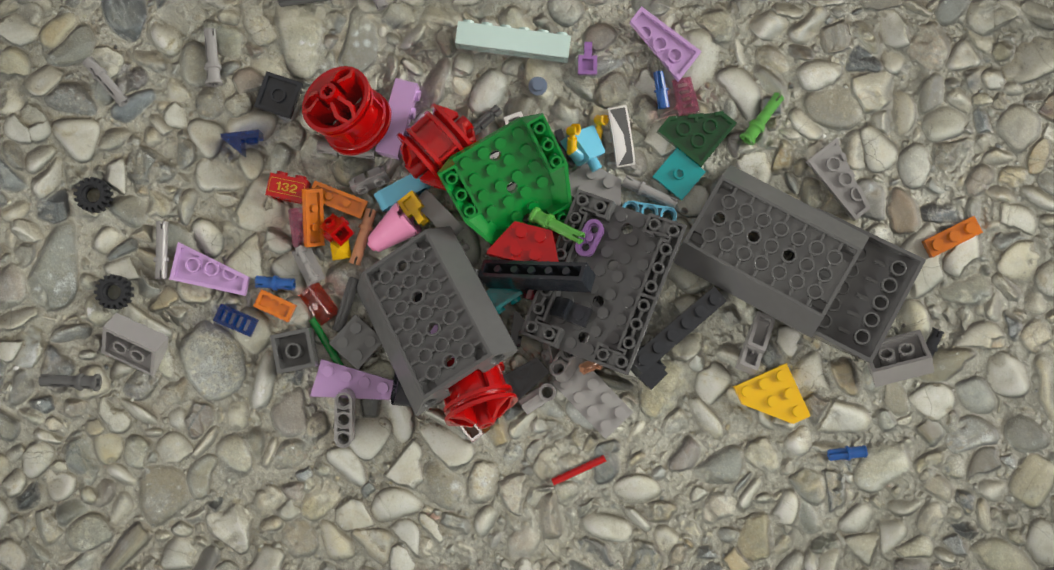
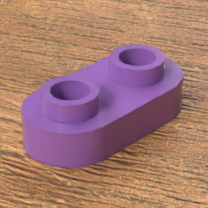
M591 219L585 223L581 231L585 233V238L579 237L584 241L581 244L575 243V250L582 257H590L594 254L604 234V226L597 219ZM594 227L598 228L596 233H592ZM585 245H589V249L587 251L583 250V247Z

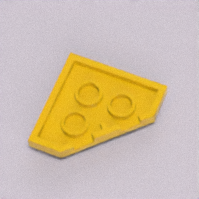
M787 363L733 386L742 405L791 424L810 417V413Z

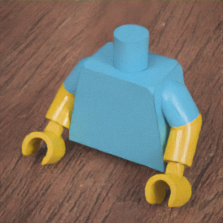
M596 115L593 119L596 127L592 125L581 129L580 124H572L567 127L566 133L568 136L560 142L576 166L588 164L592 173L602 168L598 157L605 153L601 141L602 125L608 124V115Z

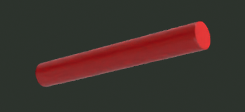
M601 455L551 478L552 483L555 486L607 461L604 455Z

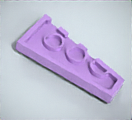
M642 6L630 20L629 24L676 81L679 82L702 51Z
M178 242L169 280L246 296L250 277Z
M321 359L310 396L336 397L341 390L348 388L355 393L357 399L390 400L393 380ZM341 395V398H348V396Z

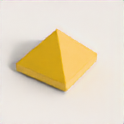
M349 239L342 246H339L334 241L330 243L332 261L351 257Z

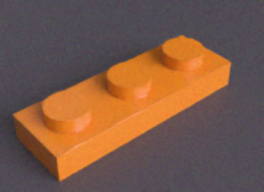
M314 180L312 188H323V205L362 220L365 208H367L369 203L368 201Z
M323 188L302 189L304 247L325 246V240L322 235L324 232L319 227L324 222Z
M971 216L921 242L928 256L933 258L983 233L975 216Z

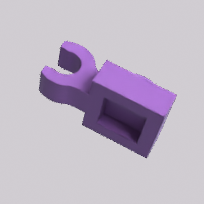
M585 42L584 55H578V75L597 76V55H592V42Z

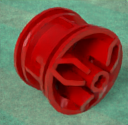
M350 66L335 67L321 74L306 91L302 103L303 118L308 126L324 135L329 145L336 152L343 155H359L369 151L383 139L391 123V108L388 101L383 95L371 88L368 79L360 70Z
M432 103L430 105L432 113L426 111L424 116L415 124L405 129L408 136H403L400 132L396 136L402 143L401 152L403 161L406 164L404 167L415 179L420 177L421 182L447 191L437 174L450 156L475 143L476 137L473 130L474 126L464 115L457 119L459 115L456 111Z
M454 357L451 358L452 360H449L447 362L448 367L454 364ZM500 362L485 373L477 369L448 388L451 395L444 399L445 407L443 408L446 415L444 419L446 425L472 428L476 424L478 429L488 428L494 425L497 418H500L518 402L517 395L513 393L511 385L506 384L502 372L505 366L503 362Z

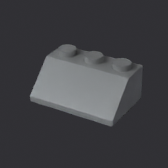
M116 313L103 326L101 353L154 376L167 351L169 337Z
M920 330L885 338L872 364L867 362L875 387L934 373L933 359Z

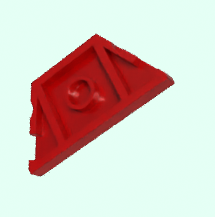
M516 221L487 250L488 256L504 260L559 262L552 230Z

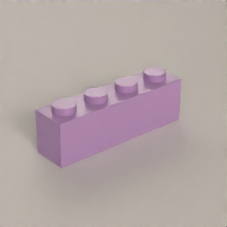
M395 78L389 100L391 123L387 133L376 146L375 151L378 155L400 160L402 143L396 135L400 132L403 136H408L405 129L411 127L409 126L411 119L414 120L416 115L415 103L416 101L419 102L421 97V90H419L420 88L417 83Z

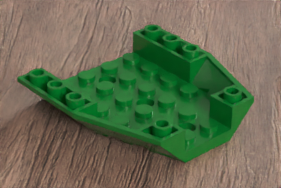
M543 113L523 116L513 120L450 156L437 173L464 222L491 245L496 242L514 221L542 228V226L536 223L531 224L529 221H523V217L531 213L535 207L540 208L546 214H553L556 220L564 223L572 205L568 163ZM493 150H498L499 156L491 159L490 153ZM509 183H516V187L512 191L507 190Z

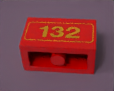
M270 172L265 195L269 198L302 204V189L311 188L312 183L305 176L295 175V177H290L286 172Z

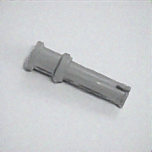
M205 28L206 63L204 70L207 73L205 84L209 87H219L223 85V81L220 77L222 66L218 63L216 29L213 28L212 31V28Z

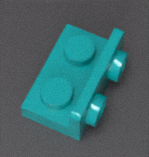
M490 288L486 291L498 314L506 310L504 307L509 303L514 305L522 300L520 296L523 295L520 289Z

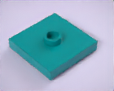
M676 148L652 178L682 201L706 171Z

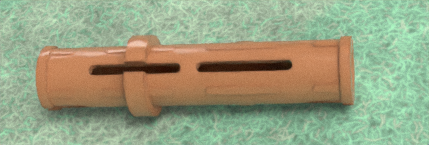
M365 208L362 223L358 226L360 229L349 263L354 264L357 256L356 265L361 266L368 236L374 229L372 225L377 211L372 210L369 217L371 210L369 208Z

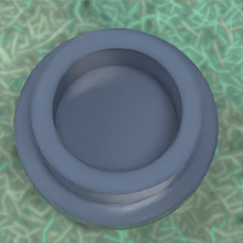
M542 77L532 78L528 85L529 91L535 96L543 95L547 90L546 80Z

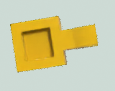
M411 190L397 201L408 218L414 216L416 222L423 226L430 222L421 211L425 206L415 191Z

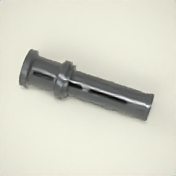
M79 373L76 376L41 374L38 380L39 385L42 387H72L78 391L83 389L99 391L102 386L100 374H95L94 376H88L83 373Z

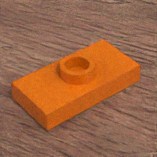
M261 289L253 307L289 323L297 305Z

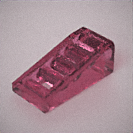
M691 77L681 78L679 82L676 79L672 80L679 116L697 114L699 106ZM687 83L688 86L678 88L677 84ZM689 90V93L680 95L679 93L680 91ZM690 97L691 100L682 101L681 98ZM692 104V107L684 108L683 105Z
M302 207L288 210L292 243L295 248L301 246L303 242Z

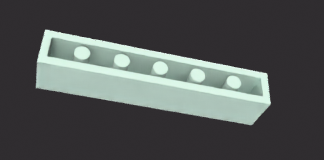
M472 20L458 21L455 45L456 49L568 63L571 36L565 32L554 34L543 29L531 31L527 27L516 29L505 24L493 26L489 22L478 24Z

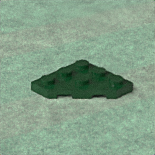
M723 111L706 114H688L685 116L676 115L669 116L657 130V133L702 167L737 122Z

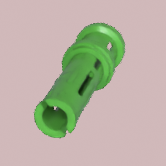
M774 92L757 118L751 120L747 130L740 134V138L748 145L753 146L755 144V139L765 130L764 125L782 101H784L782 95L776 101L780 95L779 93Z
M535 207L530 213L529 222L531 224L536 223L542 226V228L552 230L577 244H581L584 241L579 238H585L584 232L556 220L553 214H546L538 207Z

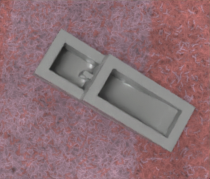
M757 311L735 366L736 369L751 375L758 371L762 355L766 351L775 318Z

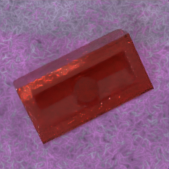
M319 282L310 285L299 295L321 326L337 315V306Z

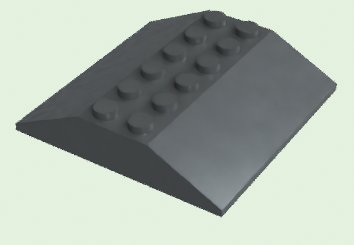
M817 208V210L869 236V239L812 337L872 364L926 259ZM794 253L792 254L789 261L794 259ZM821 270L819 277L822 280H828L830 273L827 270Z

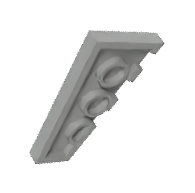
M835 138L807 160L806 163L851 219L855 221L868 211L870 206L861 187L858 186L854 178L855 174L846 161L847 157L839 146L838 138Z

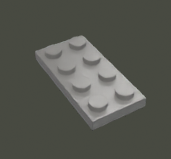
M578 366L567 382L560 383L555 380L552 384L606 439L633 411L594 371L583 375L579 371L580 368Z

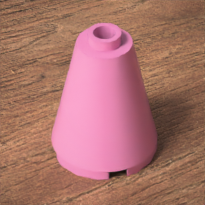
M396 202L368 236L367 244L372 251L381 252L418 235L421 232V227L419 224L415 225L414 216L408 218Z

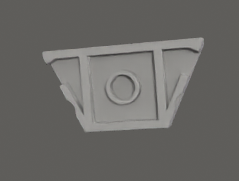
M588 164L582 165L569 174L571 197L574 198L579 189L613 200L616 205L621 206L620 178L603 169L592 173Z

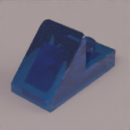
M259 129L220 134L224 141L244 157H246L245 143L247 145H256L259 141H264L263 133Z

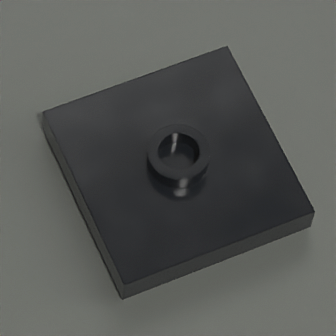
M266 71L254 107L291 120L303 83Z

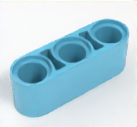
M410 174L377 191L374 197L382 212H386L411 190L419 195L425 189H430L431 186L421 182L420 177L415 179Z
M627 201L622 206L624 208L631 206L634 208V211L644 214L645 209H650L653 214L663 217L664 212H668L671 214L673 221L677 218L676 210L668 206L637 201Z

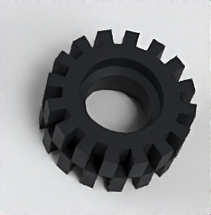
M90 177V179L84 178V181L80 180L78 182L80 186H75V189L78 190L73 193V195L77 196L74 200L85 211L101 213L100 211H106L105 207L111 206L109 201L113 202L111 196L114 193L110 191L112 189L111 186L101 179ZM93 188H97L100 191V197L96 202H90L87 198L88 192Z
M110 274V276L106 275L103 276L104 279L98 280L100 284L95 285L98 288L97 291L94 290V294H97L95 299L100 301L98 304L104 306V308L119 310L122 307H127V303L132 302L130 298L134 297L132 293L134 287L130 286L132 283L127 281L126 277ZM112 285H118L121 289V294L117 299L113 300L108 296V289Z

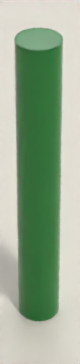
M315 317L310 319L309 323L332 361L344 366L335 349L329 344L330 341Z

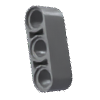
M427 189L418 196L425 206L421 211L437 228L450 226L456 236L464 229Z
M583 333L580 336V339L585 338L581 343L589 341L588 333ZM560 350L549 367L550 373L558 382L565 383L572 377L582 362V358L575 355L568 358L570 353ZM564 369L562 373L557 374L559 370Z
M348 388L341 390L334 401V441L340 448L348 447L355 438L356 397L355 393ZM341 395L348 396L349 403H344L341 400ZM341 414L347 415L349 422H344L341 419ZM342 433L347 434L348 437H349V440H348V441L343 440V439L341 438L340 434H342Z

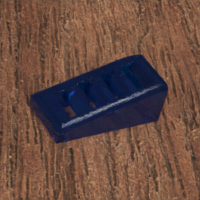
M221 303L213 321L251 337L259 319ZM226 310H227L228 313H227L225 319L222 320V318H223V316H224V314H225V312H226ZM233 313H234V314H236V315H235V317H234V319H233V322H232V324H231V323H229V321H230V319H231V317H232V315H233ZM240 317H243L240 326L237 327V323ZM247 320H251L247 330H244Z

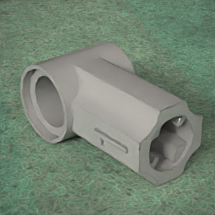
M545 382L521 398L519 403L528 415L552 400L556 395V388L552 383ZM550 387L553 390V394L546 397L542 394V389Z

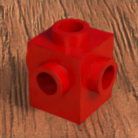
M333 213L319 226L324 232L322 234L323 237L330 243L334 241L339 246H342L354 234L348 226L349 222L343 216L337 217Z

